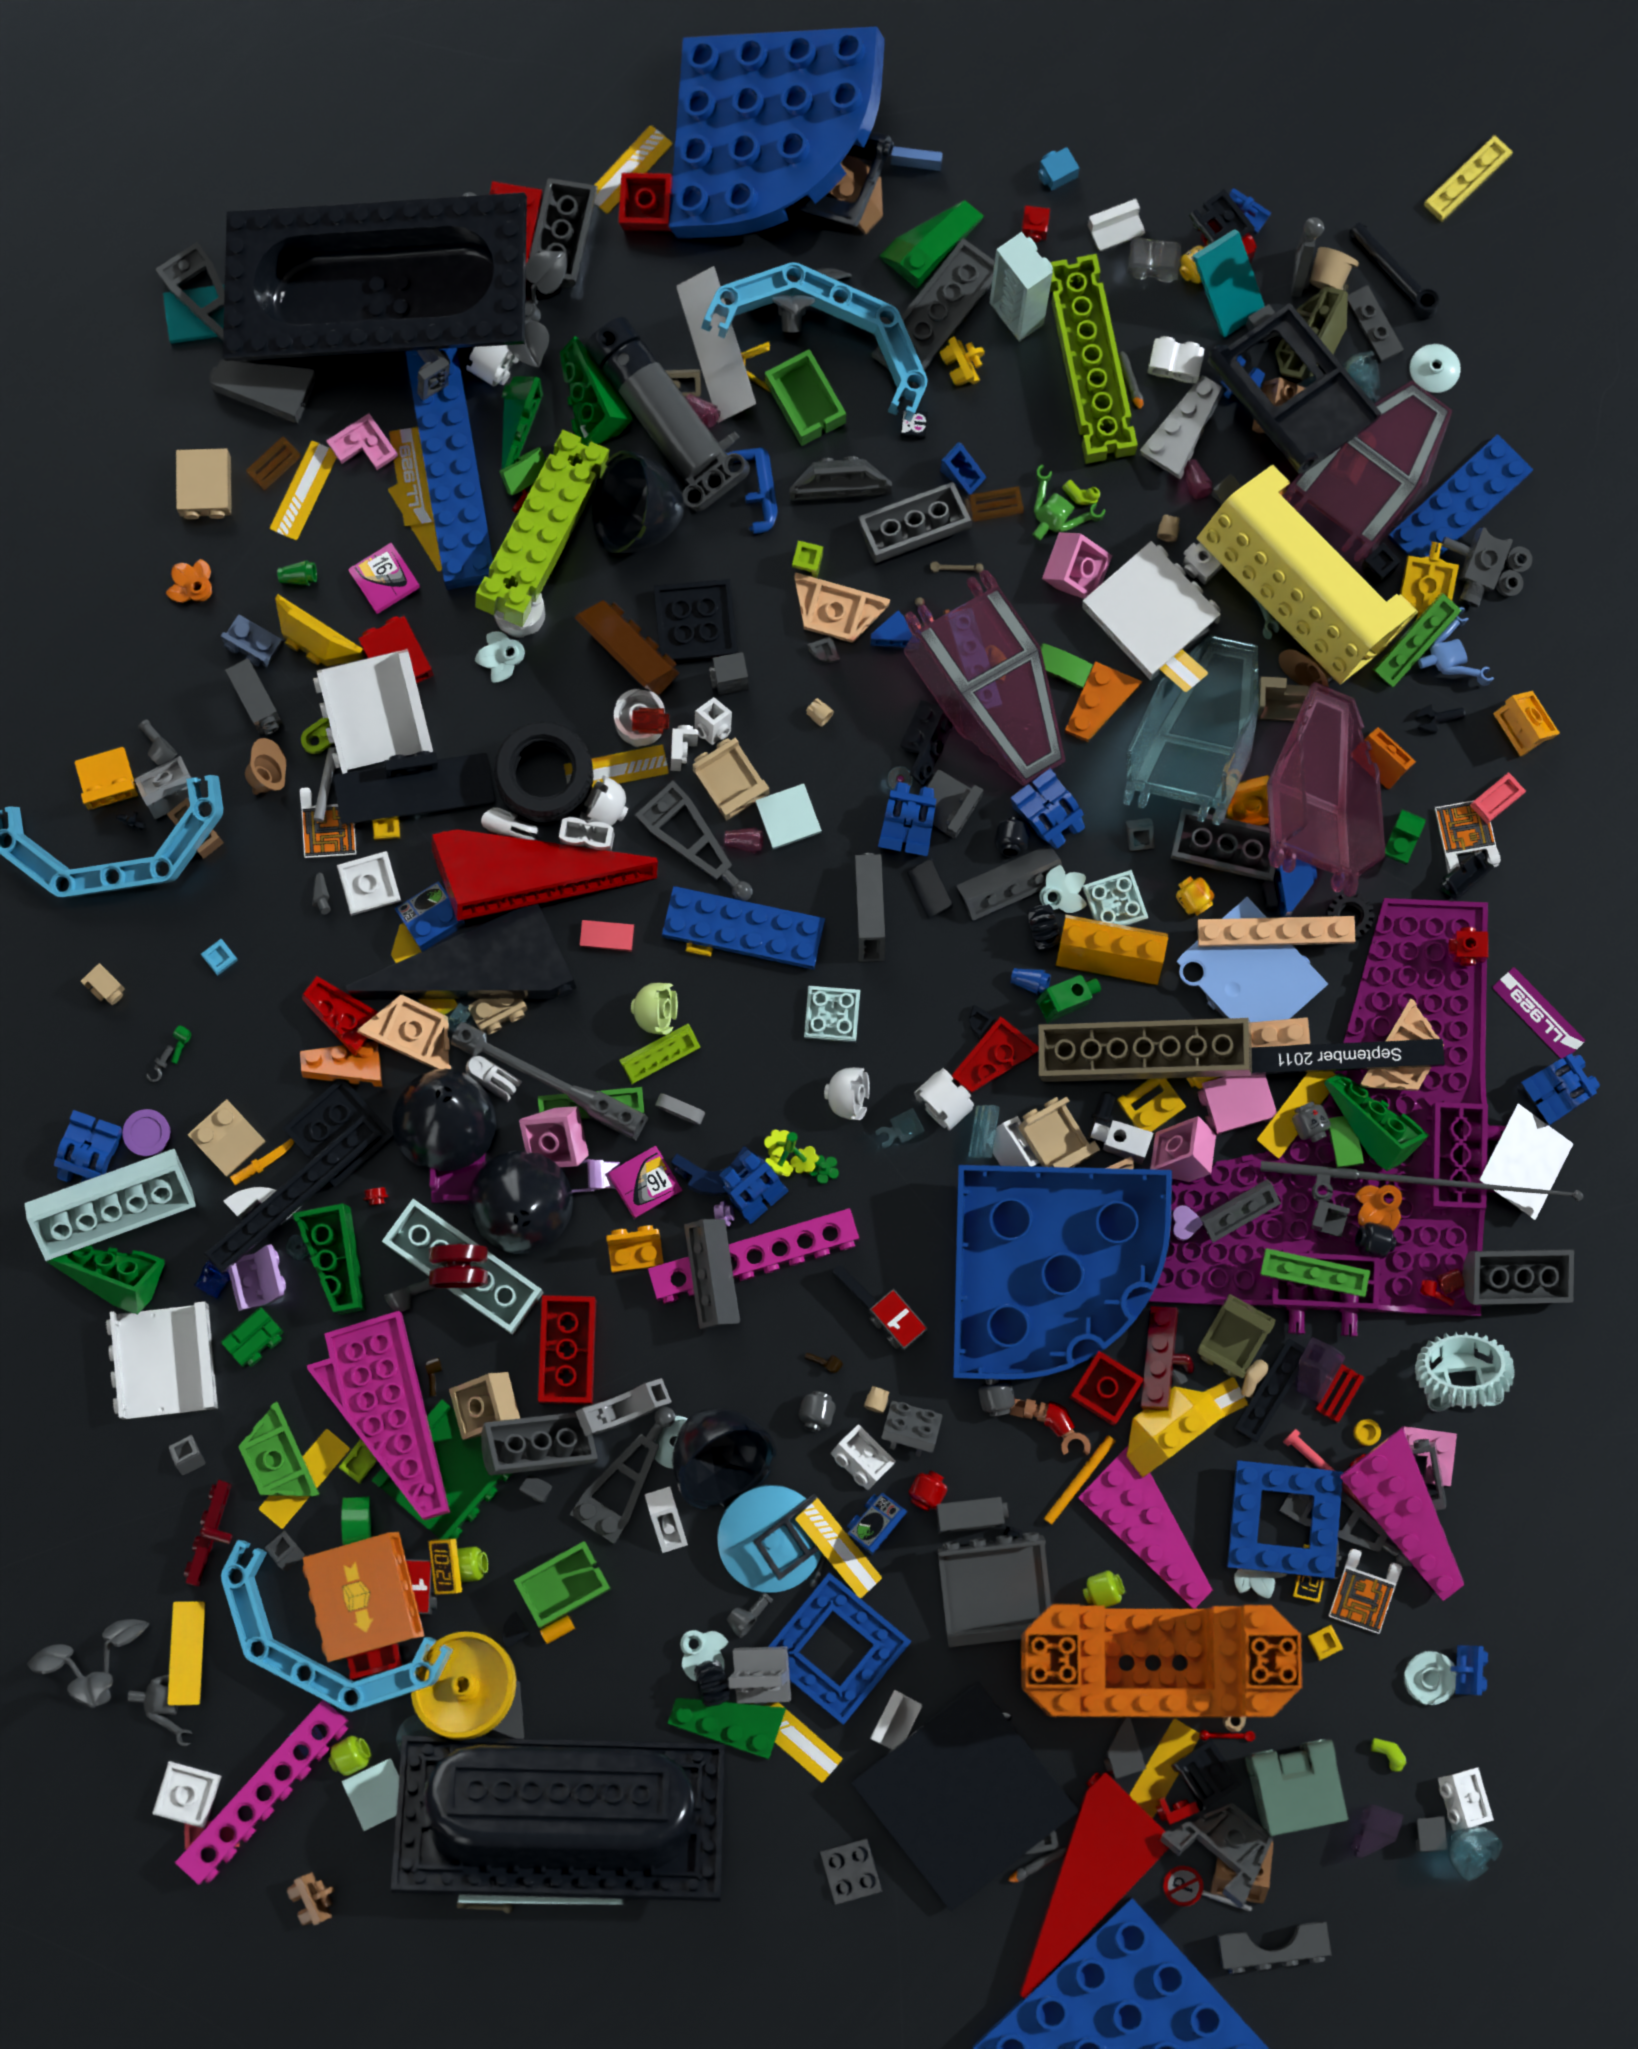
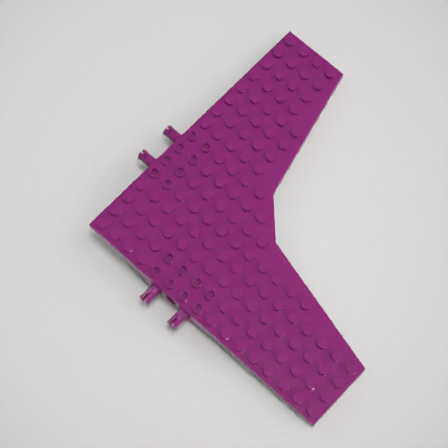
M1383 899L1343 1043L1386 1041L1409 1000L1413 999L1421 1014L1432 1026L1434 1033L1440 1039H1443L1445 1065L1431 1067L1418 1091L1363 1087L1368 1091L1370 1098L1378 1102L1385 1101L1389 1104L1387 1109L1400 1117L1402 1114H1405L1420 1126L1429 1137L1402 1164L1389 1171L1378 1166L1360 1142L1364 1161L1363 1165L1344 1167L1345 1169L1483 1183L1480 1181V1178L1487 1166V1142L1499 1141L1506 1126L1488 1124L1485 1078L1487 960L1484 963L1476 962L1474 966H1461L1460 962H1453V954H1449L1448 945L1449 939H1453V935L1456 931H1460V928L1473 927L1476 928V931L1487 932V902ZM1368 1070L1335 1071V1074L1341 1073L1360 1085ZM1329 1093L1327 1102L1322 1105L1328 1118L1344 1116ZM1329 1130L1325 1131L1327 1135L1325 1138L1312 1143L1311 1139L1303 1140L1297 1135L1280 1158L1267 1151L1265 1153L1212 1163L1211 1174L1190 1182L1172 1179L1169 1247L1160 1279L1148 1302L1222 1306L1227 1296L1231 1294L1252 1307L1287 1308L1286 1310H1289L1288 1334L1296 1333L1297 1324V1335L1305 1334V1311L1307 1309L1335 1310L1342 1313L1341 1336L1347 1337V1335L1349 1337L1358 1336L1357 1313L1360 1312L1480 1317L1481 1304H1471L1464 1292L1463 1265L1466 1255L1470 1251H1482L1487 1193L1497 1192L1488 1189L1366 1179L1330 1178L1333 1195L1329 1203L1350 1209L1341 1237L1332 1236L1310 1229L1317 1202L1312 1197V1188L1317 1183V1176L1260 1171L1261 1161L1337 1168ZM1267 1179L1272 1183L1281 1203L1215 1242L1209 1239L1203 1225L1188 1240L1181 1241L1173 1235L1175 1223L1172 1215L1178 1206H1188L1201 1218ZM1368 1185L1378 1188L1384 1185H1394L1402 1193V1202L1398 1207L1401 1219L1393 1231V1236L1396 1237V1247L1393 1252H1389L1387 1257L1383 1259L1362 1255L1355 1245L1356 1232L1361 1227L1358 1223V1214L1364 1205L1356 1199L1355 1194L1361 1188ZM1323 1189L1318 1191L1320 1195H1325L1327 1193ZM1390 1193L1385 1194V1202H1393L1394 1196ZM1265 1249L1370 1270L1365 1297H1359L1261 1276L1260 1272ZM1422 1280L1437 1282L1436 1291L1455 1301L1454 1305L1450 1306L1435 1297L1422 1295L1420 1292Z

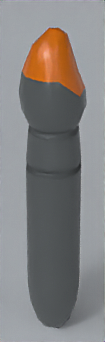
M1121 351L1119 353V360L1131 393L1130 398L1136 407L1141 409L1143 406V396L1139 391L1130 360L1126 353Z
M1059 1847L1027 1864L1024 1868H1018L1008 1878V1881L1012 1883L1023 1881L1027 1875H1031L1063 1857L1067 1848Z

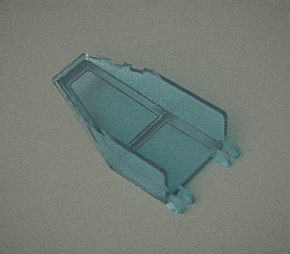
M1208 635L1189 653V656L1208 672L1202 680L1188 692H1184L1169 677H1164L1159 682L1127 750V784L1123 803L1127 805L1131 803L1135 790L1141 791L1138 798V807L1145 808L1149 794L1201 805L1197 818L1201 822L1207 817L1209 807L1216 808L1212 818L1213 824L1220 825L1251 758L1259 708L1258 645Z

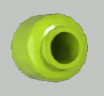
M476 1546L457 1548L461 1583L481 1580L484 1573L488 1571L486 1553Z
M1108 1570L1089 1577L1086 1583L1087 1588L1083 1589L1088 1604L1093 1603L1094 1606H1105V1608L1120 1603L1122 1595L1125 1594L1120 1576L1118 1574L1114 1575Z
M348 1736L331 1747L329 1763L335 1772L339 1771L345 1776H350L367 1766L371 1756L370 1749L364 1739Z

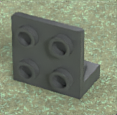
M416 350L426 363L418 372L417 393L423 401L448 386L451 362L443 350Z
M938 770L927 786L934 789V798L937 799L933 826L956 839L982 798L983 789L977 785H974L971 789L943 771Z

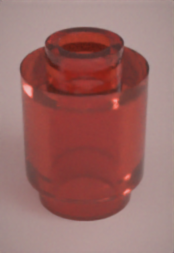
M639 708V710H633L632 731H639V734H664V729H669V714L664 713V708Z

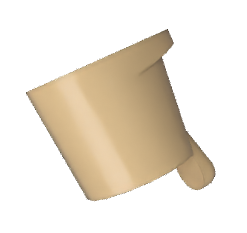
M1319 247L1309 282L1320 289L1327 286L1342 290L1352 267H1358L1359 262L1340 251Z

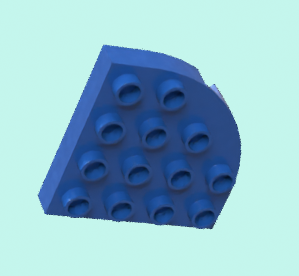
M878 27L683 38L669 228L677 238L742 235L773 227L788 220L786 207L794 204L804 196L810 197L816 204L847 174L840 164L853 145L864 148L874 126L879 108L885 39Z
M959 1165L954 1378L1029 1379L1067 1370L1096 1355L1098 1351L1106 1349L1118 1339L1137 1319L1148 1303L1165 1265L1171 1229L1172 1170Z
M1133 1898L1127 1899L1056 1966L1025 1999L1020 2000L972 2046L973 2049H1269Z

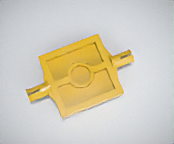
M1431 541L1429 557L1419 558L1407 555L1400 594L1418 611L1417 619L1440 593H1444L1451 601L1453 598L1459 565L1447 563L1439 559L1442 543Z

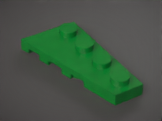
M676 1698L668 1724L769 1759L786 1708L729 1702L708 1707L703 1704L702 1700Z

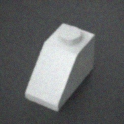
M666 1487L644 1494L662 1553L688 1545L671 1488Z

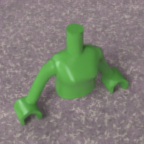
M1044 465L1038 467L1036 478L1039 481L1034 513L1041 524L1032 534L1034 538L1040 541L1049 529L1054 532H1065L1091 519L1100 521L1104 518L1105 509L1100 515L1093 513L1097 506V503L1091 506L1090 512L1066 522L1067 518L1074 511V506L1056 493H1053L1044 504L1047 482L1051 479L1052 471H1050L1048 476L1044 477L1040 475Z

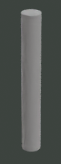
M334 747L328 748L313 817V820L317 822L324 821L335 769L332 753H336L337 750Z

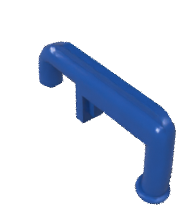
M753 448L726 453L727 455L737 453L746 461H755L759 492L745 495V503L761 502L764 521L753 522L749 530L753 531L754 534L767 532L773 527L778 513L768 451L764 448Z

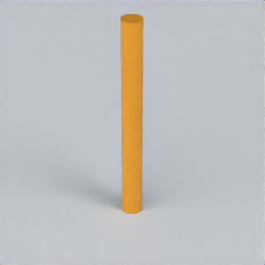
M1107 1435L1043 1518L1050 1525L1054 1523L1116 1441L1111 1436Z

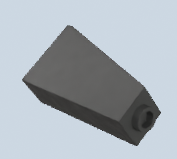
M220 360L218 366L212 369L209 381H211L210 384L215 392L298 424L317 381V376L314 370L307 368Z
M864 853L862 855H855L859 962L885 961L881 854Z

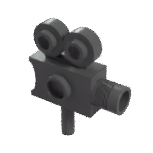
M1484 527L1476 530L1470 547L1448 537H1444L1441 542L1442 547L1466 556L1458 579L1466 582L1459 600L1473 607H1479L1484 591L1494 590L1495 586L1497 591L1503 596L1510 597L1518 594L1523 588V578L1519 573L1528 570L1532 564L1530 551L1520 546L1510 549L1513 542L1512 539H1497L1490 535L1487 528ZM1518 555L1523 557L1522 564L1517 561ZM1505 564L1508 568V571L1502 572L1503 566ZM1510 578L1514 581L1513 587H1510L1508 585V580Z

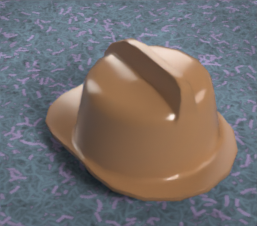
M1291 649L1284 650L1279 655L1280 667L1293 681L1301 686H1310L1309 693H1311L1312 689L1324 694L1328 693L1329 682L1333 677L1311 655H1303Z
M266 738L258 739L253 743L250 762L245 770V778L252 787V793L255 795L261 792H270L271 790H281L285 785V755L278 744Z

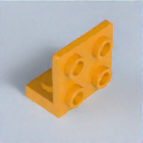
M124 747L75 761L83 793H81L82 800L88 810L138 796Z
M652 1225L638 1227L637 1232L628 1233L627 1229L612 1230L611 1235L606 1236L612 1273L647 1269L664 1264L659 1229H653Z

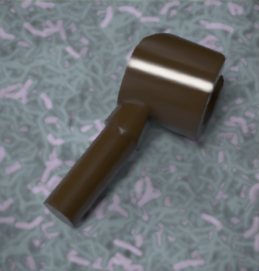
M810 1353L805 1355V1359L820 1364L831 1373H837L843 1366L842 1361L834 1355H831L828 1361Z
M439 1358L431 1359L426 1363L429 1379V1396H436V1377L434 1373L442 1371Z

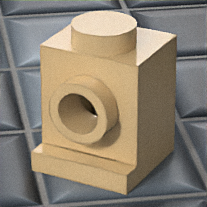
M100 963L81 980L87 989L93 986L90 991L100 1001L105 998L111 1005L116 1004L122 998V992L125 990Z

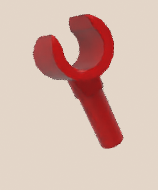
M530 486L523 489V494L512 508L513 512L517 513L529 494L526 490Z
M1422 1280L1420 1288L1422 1295L1435 1297L1450 1306L1454 1305L1455 1301L1436 1291L1437 1282Z

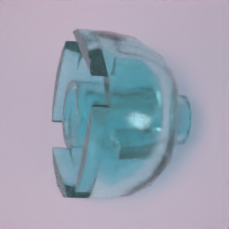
M1367 351L1352 355L1346 360L1343 367L1370 400L1378 402L1380 395L1375 396V388L1380 389V378L1377 360L1371 361V356L1375 355L1374 352Z
M1472 1826L1464 1830L1459 1829L1451 1838L1452 1844L1449 1849V1859L1457 1873L1464 1879L1471 1881L1478 1878L1488 1869L1485 1864L1490 1858L1494 1861L1497 1859L1502 1850L1503 1842L1492 1831L1481 1826Z

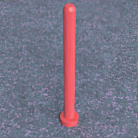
M1296 1428L1283 1441L1287 1446L1293 1445L1317 1469L1335 1471L1298 1437L1300 1432ZM1343 1481L1342 1491L1373 1518Z

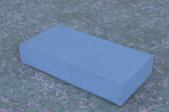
M894 146L891 154V165L941 171V152Z

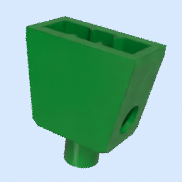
M1079 975L1046 988L1036 1002L1048 1024L1085 1007L1092 999V995L1101 991V987L1095 977L1085 981L1083 976Z

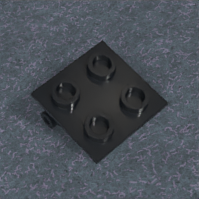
M868 1838L820 1852L835 1905L883 1891Z

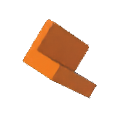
M1379 727L1371 732L1352 754V757L1387 789L1392 788L1400 777L1416 762Z

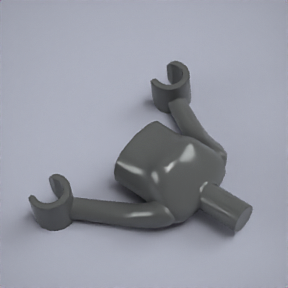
M169 1674L152 1679L145 1692L129 1691L128 1701L144 1703V1710L149 1719L174 1733L180 1745H191V1743H184L182 1741V1735L184 1733H193L192 1731L182 1730L166 1717L159 1715H176L178 1705H168L169 1686L162 1685L169 1683Z

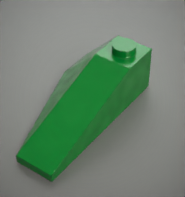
M573 337L560 351L564 381L569 383L571 396L567 397L568 405L573 407L574 419L571 420L572 428L575 435L581 437V444L589 446L590 442L598 444L618 436L633 419L626 403L587 352L579 338Z

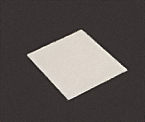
M1518 1104L1480 1181L1484 1184L1551 1190L1573 1143ZM1494 1190L1534 1220H1536L1548 1194Z

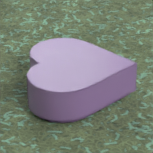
M1178 1206L1173 1212L1172 1218L1175 1223L1173 1235L1178 1240H1188L1203 1225L1200 1217L1188 1206Z

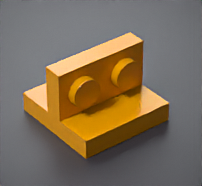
M1533 691L1511 696L1505 701L1506 704L1493 713L1520 756L1527 754L1542 742L1553 739L1560 734Z
M1266 775L1237 782L1224 807L1226 818L1259 826L1271 823L1269 784L1273 776L1268 777Z

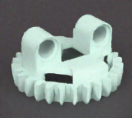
M1455 1332L1454 1336H1449L1445 1333L1443 1339L1435 1337L1434 1342L1428 1341L1427 1346L1421 1348V1352L1417 1356L1415 1373L1416 1380L1419 1381V1387L1424 1388L1429 1408L1440 1412L1455 1405L1465 1408V1406L1476 1408V1405L1479 1404L1483 1406L1498 1405L1504 1400V1392H1509V1385H1513L1514 1366L1509 1351H1505L1502 1344L1497 1346L1495 1339L1488 1341L1487 1335L1480 1338L1477 1333L1471 1336L1467 1332L1464 1335H1458ZM1475 1349L1488 1357L1490 1355L1493 1356V1364L1476 1358L1474 1356ZM1440 1356L1442 1362L1431 1370L1430 1361L1433 1363ZM1476 1370L1477 1386L1463 1387L1451 1384L1448 1373Z

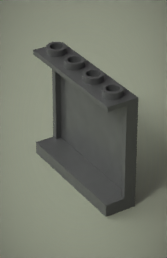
M1037 1532L1022 1534L1023 1538L1012 1539L1011 1535L996 1537V1541L985 1542L984 1538L969 1540L970 1544L959 1545L957 1541L943 1543V1547H937L949 1647L1021 1639V1634L1051 1606L1045 1552L1046 1542L1043 1535L1039 1536Z

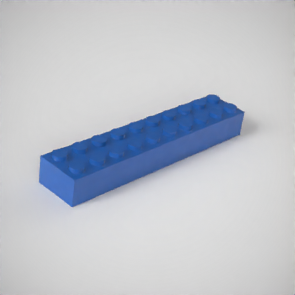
M439 349V351L443 350L448 355L451 362L449 366L448 386L424 401L418 395L417 389L418 372L426 363L416 350L405 351L444 583L447 590L480 585L484 577L489 578V567L493 562V554L458 349Z

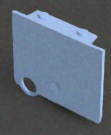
M1246 897L1222 919L1267 917ZM1197 940L1177 960V963L1180 965L1179 975L1181 980L1189 986H1199L1206 994L1207 1004L1213 1011L1216 1009L1224 1019L1249 1018L1250 1022L1290 1019L1328 985L1310 965L1309 959L1304 955L1302 956L1293 945L1198 947ZM1190 962L1198 963L1203 968V977L1197 982H1190L1183 975L1184 966Z

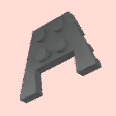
M1233 1803L1205 1814L1203 1818L1195 1822H1187L1177 1830L1172 1832L1169 1830L1161 1836L1160 1841L1178 1856L1197 1839L1233 1869L1238 1875L1224 1887L1222 1894L1240 1909L1247 1900L1273 1840V1836H1269L1265 1829Z

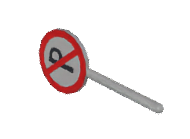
M1189 1866L1174 1867L1167 1873L1164 1879L1163 1888L1165 1895L1170 1902L1177 1906L1186 1907L1193 1905L1203 1895L1238 1907L1228 1898L1213 1895L1203 1890L1202 1877L1195 1869ZM1244 1904L1241 1909L1251 1911L1252 1907Z

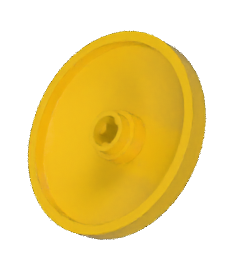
M475 1632L453 1633L436 1641L435 1645L430 1647L426 1657L428 1662L434 1664L441 1654V1646L446 1645L453 1649L439 1679L430 1687L412 1692L411 1698L418 1717L432 1731L449 1739L468 1740L486 1734L506 1716L515 1696L516 1673L507 1652L491 1638ZM422 1666L418 1671L419 1678L422 1681H426L429 1678L428 1668Z

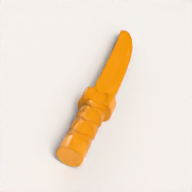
M289 1139L261 1159L252 1160L250 1165L230 1176L234 1185L236 1186L256 1172L259 1174L264 1171L263 1168L276 1161L293 1146V1139Z

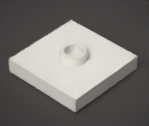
M387 851L337 865L351 916L401 902Z
M169 1761L152 1814L205 1829L221 1776Z

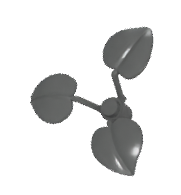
M562 251L539 252L533 255L526 263V279L533 283V285L531 286L532 300H525V345H508V348L517 359L532 367H540L549 343L548 330L543 324L538 322L541 312L536 306L538 304L536 288L543 294H550L561 285L567 267V257Z
M814 269L835 280L844 277L851 279L850 273L838 269ZM752 275L744 276L742 278L737 279L736 281L750 277ZM778 295L772 297V301L778 306L779 315H782V331H802V315H805V308L815 303V298L806 295Z
M125 1619L111 1624L104 1630L102 1637L106 1642L104 1644L103 1672H94L83 1677L74 1662L69 1658L73 1654V1649L62 1644L42 1649L29 1660L27 1666L35 1673L46 1674L58 1670L64 1663L68 1664L78 1677L68 1685L69 1695L75 1700L94 1708L95 1705L104 1704L111 1698L109 1687L113 1682V1678L109 1674L110 1646L119 1647L133 1641L149 1626V1622Z

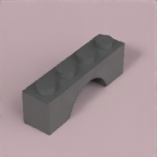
M1325 1921L1297 1924L1291 1940L1283 1947L1275 1950H1264L1257 1947L1250 1940L1246 1932L1217 1935L1221 1968L1228 1969L1229 1973L1244 1972L1245 1966L1255 1965V1970L1272 1968L1271 1963L1282 1962V1966L1298 1965V1959L1306 1958L1309 1959V1963L1325 1961V1956L1331 1955L1327 1922Z

